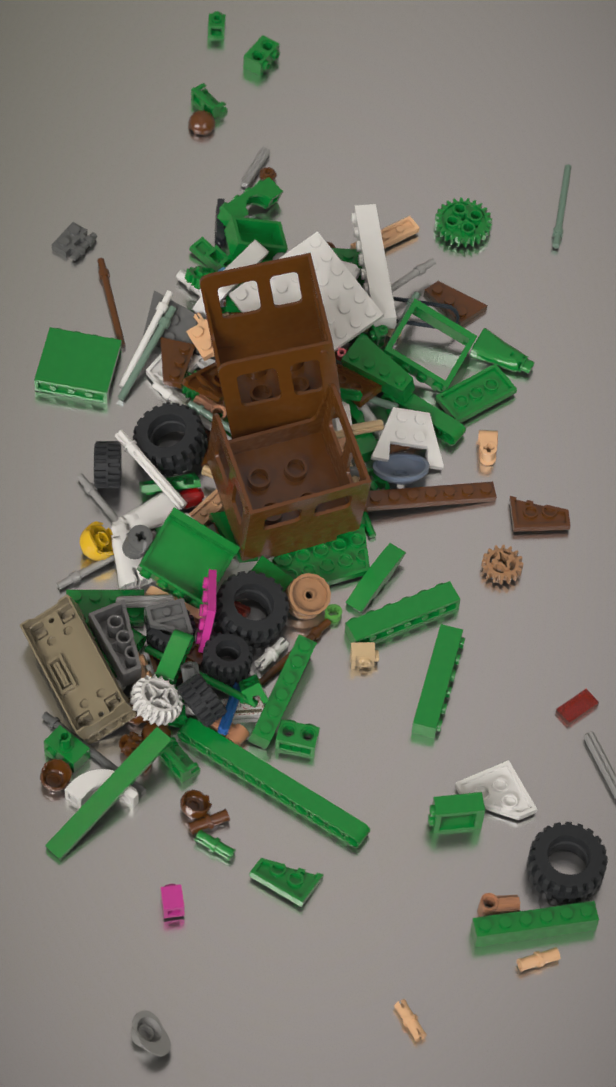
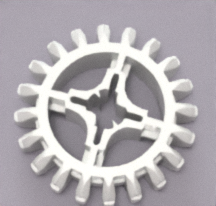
M155 674L151 677L149 675L144 678L141 677L132 687L129 696L131 698L130 704L133 705L132 710L137 711V716H142L143 721L149 720L150 724L155 722L157 726L161 724L166 726L169 722L175 721L183 707V698L178 693V690L175 689V685H171L169 680H163L162 676L157 678Z

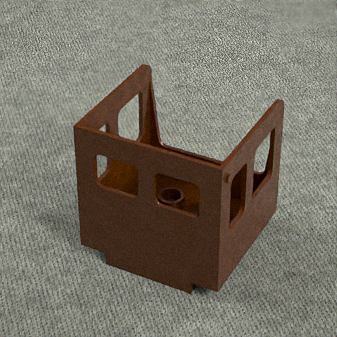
M311 252L209 273L200 279L199 284L232 439L312 418L316 414L330 383L335 384L341 398L333 341ZM292 272L297 273L301 299L296 302L275 305L270 279L278 275ZM255 281L258 287L261 307L253 311L229 316L223 315L218 289L234 284ZM336 410L334 411L333 419L338 418Z
M334 383L328 384L316 414L312 418L231 440L227 438L219 414H213L207 462L236 545L240 547L239 553L242 561L260 556L268 559L336 540L337 535L359 529L371 486V479ZM335 410L346 438L343 452L332 423ZM352 457L360 476L359 481L355 483L350 473Z

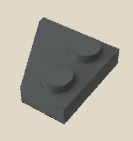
M183 598L145 607L150 628L168 632L178 629L193 635Z

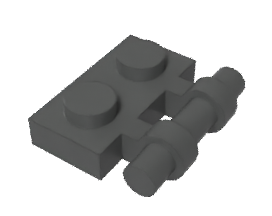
M72 222L52 243V249L65 257L72 253L70 257L76 261L85 254V250L95 243L94 240L97 238V234L92 232L90 235H87V229Z

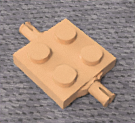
M198 312L197 315H194L198 324L186 332L203 360L206 361L214 357V351L207 319L204 320L201 313Z

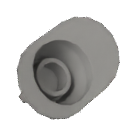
M141 1010L133 1017V1026L131 1028V1038L134 1043L155 1056L168 1054L171 1049V1041L158 1017L147 1010Z

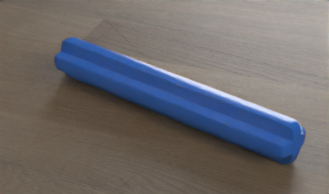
M235 682L232 688L241 692L239 684ZM229 696L226 704L227 713L221 718L218 727L219 734H228L240 701L232 696Z

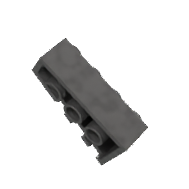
M125 599L89 613V627L122 686L125 687L141 679V664L137 647L135 646Z

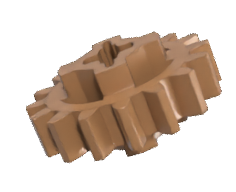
M495 545L494 550L489 548L487 554L484 553L481 563L483 567L482 572L487 573L486 578L492 577L493 583L499 580L501 585L503 581H506L508 584H510L511 579L516 581L517 577L521 576L524 565L522 556H518L519 551L512 552V547L510 546L508 549H505V545H502L501 548Z

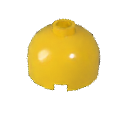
M97 521L88 525L82 531L79 538L83 554L94 561L105 560L114 555L111 538L113 535L110 528L105 529L102 526L103 523Z

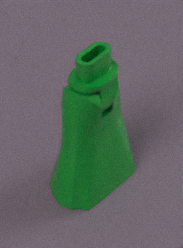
M483 328L469 355L470 358L492 364L496 363V365L520 373L524 371L529 374L535 364L534 361L528 359L529 356L507 344L487 328Z

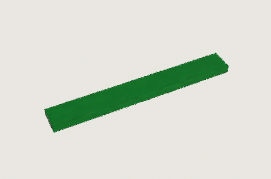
M156 727L49 840L45 847L61 861L171 744L172 739Z

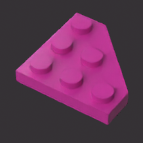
M209 569L208 575L203 578L202 588L205 589L202 595L203 604H200L199 616L202 617L199 620L200 632L196 633L195 644H199V652L203 653L206 641L210 639L216 613L217 570Z

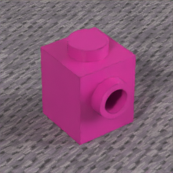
M167 884L164 887H160L164 918L185 916L181 884Z

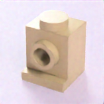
M375 642L351 643V669H355V666H374L375 662H379V650H375Z

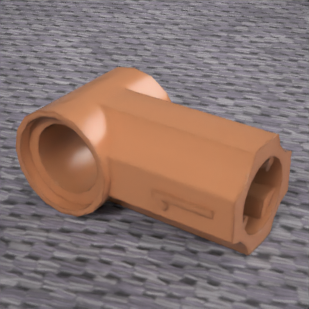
M201 394L197 395L193 400L196 404L205 406L204 408L213 414H223L221 419L227 422V413L224 406L217 405Z
M221 718L211 724L209 728L218 733ZM231 723L228 734L221 735L241 746L250 734L241 724Z
M485 893L480 899L477 912L481 917L519 912L520 898L518 895L496 896L492 893ZM484 904H489L491 908L486 907Z

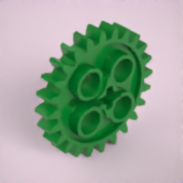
M460 197V201L453 198V203L447 200L446 205L442 204L441 209H437V214L435 215L436 232H440L439 237L445 236V242L451 240L450 245L456 242L458 247L461 244L467 247V244L470 243L473 247L474 242L480 244L481 240L485 241L486 236H489L492 229L491 213L487 212V207L482 208V203L477 205L476 200L470 202V199L467 198L466 201H463L462 197Z

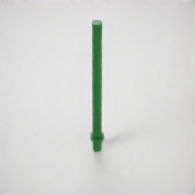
M149 645L145 648V653L161 660L163 652ZM199 671V674L210 686L240 700L242 704L252 706L242 692ZM252 698V700L255 702V706L252 707L256 708L259 701Z

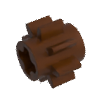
M132 731L129 735H123L119 742L121 753L129 757L143 742V737Z

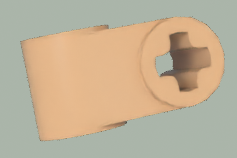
M479 430V460L481 464L491 466L496 462L498 431Z

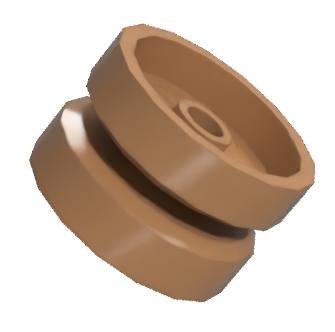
M307 573L300 575L285 590L288 596L287 601L290 603L289 613L297 619H313L322 613L330 603L331 591L329 585L317 574Z

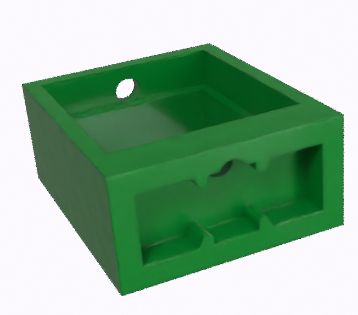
M482 792L433 797V803L429 805L428 824L433 827V833L482 829L485 815Z

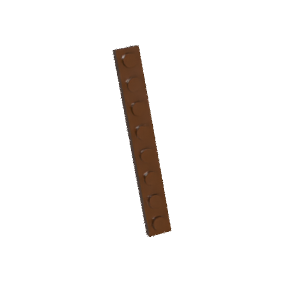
M493 481L374 490L368 493L364 511L496 501L497 495Z

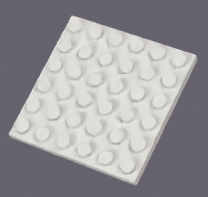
M317 231L279 259L311 252L335 352L383 318L384 314ZM287 273L270 279L275 305L296 302L301 299L297 273ZM255 281L245 282L229 293V297L242 313L257 310L261 307L258 287Z

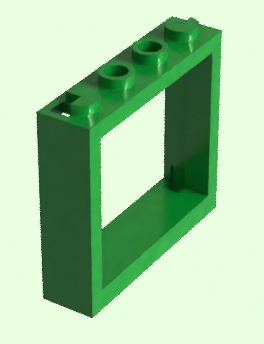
M414 299L386 345L384 352L407 373L414 376L417 381L425 383L434 391L437 390L441 393L449 387L475 342L477 335L419 300ZM412 314L465 346L446 380L392 348Z

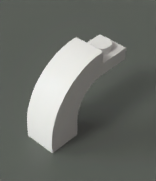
M98 769L81 774L65 788V799L81 808L115 771ZM130 786L119 799L134 808L138 804V792L134 787Z

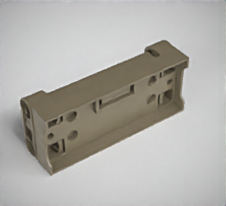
M67 594L60 598L57 604L34 619H27L21 623L20 627L75 733L88 744H92L132 720L137 713L132 710L133 705L130 704L129 698L123 693L85 622L86 618L78 603Z

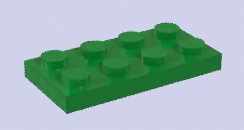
M495 363L437 394L435 400L449 416L462 423L515 394L517 388Z
M66 590V595L68 594L78 603L86 618L85 621H89V613L116 603L117 597L144 596V590ZM144 607L126 608L131 627H144Z

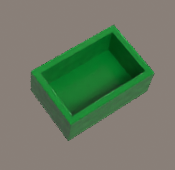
M232 216L224 230L231 258H237L254 240H257L269 251L262 261L273 260L275 254L286 253L288 250L282 224L279 221Z

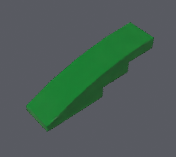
M203 236L189 248L197 258L217 272L222 267L226 269L236 259L231 258L230 254L226 255L217 245L213 247Z
M389 543L367 570L345 603L363 614L371 600L375 599L383 585L387 584L406 552Z

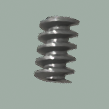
M136 525L131 528L122 545V550L126 557L140 559L144 556L152 543L153 535L151 530L145 525Z

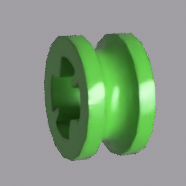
M337 604L328 605L325 609V619H329L331 624L340 622L342 619V608ZM330 612H331V613L337 612V616L334 615V614L331 616V615H330Z

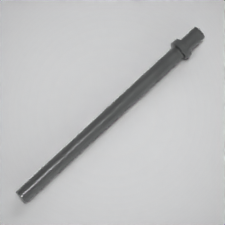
M47 711L42 715V718L50 724L49 726L52 729L61 725L90 748L91 757L108 770L116 771L118 767L62 724L58 717H53ZM137 781L131 785L141 796L146 792V788Z

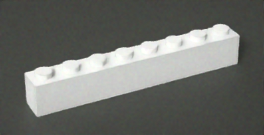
M376 204L355 205L354 213H351V223L355 224L353 234L354 238L357 237L358 240L356 241V251H360L358 262L359 266L363 268L361 269V279L365 280L363 289L384 314V317L374 323V326L385 325L388 329H395L397 317Z

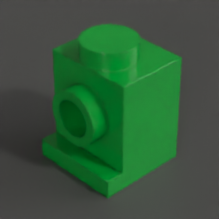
M215 11L213 14L209 13L208 38H225L226 14H222L219 11ZM212 29H221V31H212Z

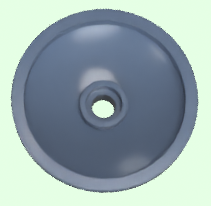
M394 453L389 454L387 462L375 460L373 472L382 480L404 485L423 478L429 472V462L415 454Z

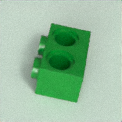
M262 35L245 53L243 67L261 76L264 71L270 68L273 61L279 58L280 44Z
M281 719L276 736L275 749L314 757L319 740L320 727L309 723H297L290 719ZM285 733H290V734H292V735H291V736H286V735H284V734H285ZM309 737L311 740H305L304 738Z

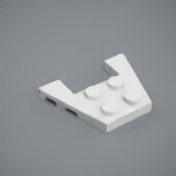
M160 354L146 369L147 376L153 383L157 381L166 389H171L178 398L188 404L189 398H185V395L177 391L178 388L163 385L162 359ZM194 354L187 372L192 373L197 367L203 369L216 361L213 359L204 361L201 355Z
M393 407L371 455V459L387 462L389 460L390 444L426 449V460L429 462V468L442 470L444 464L430 413Z

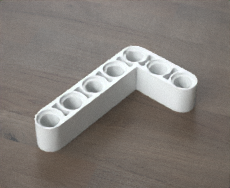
M254 240L224 270L260 263L269 251L257 240ZM238 284L218 289L220 304ZM201 295L192 311L196 314L198 312L201 313L202 317L207 319Z

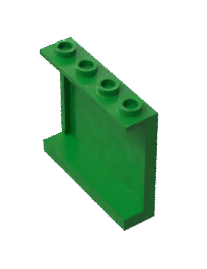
M50 327L34 378L35 391L107 404L109 388L119 353L122 352V340Z
M174 507L169 512L136 570L139 571L142 577L153 579L160 588H168L175 597L179 599L184 598L190 602V605L199 609L200 604H203L202 595L203 590H205L202 588L203 578L207 577L209 569L217 570V587L240 547Z

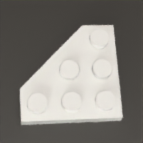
M509 760L455 782V788L459 794L482 792L485 810L516 820H521L537 813L535 804Z

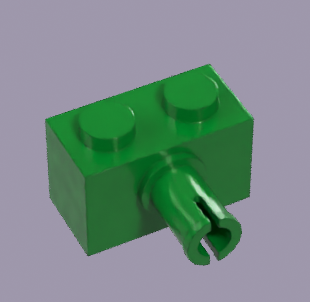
M61 725L44 740L45 754L51 759L64 760L69 764L74 774L90 759V748Z

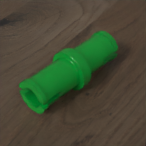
M199 830L194 841L209 848L210 852H216L228 859V861L233 858L236 849L221 842L220 838H214L203 830Z

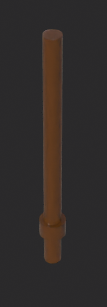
M99 258L97 260L99 266L98 273L103 282L116 338L122 340V348H125L126 344L109 280V269L106 268L104 258Z
M326 618L317 627L314 626L308 632L306 638L312 641L317 640L322 636V632L331 625V621ZM290 651L260 678L263 686L283 668Z

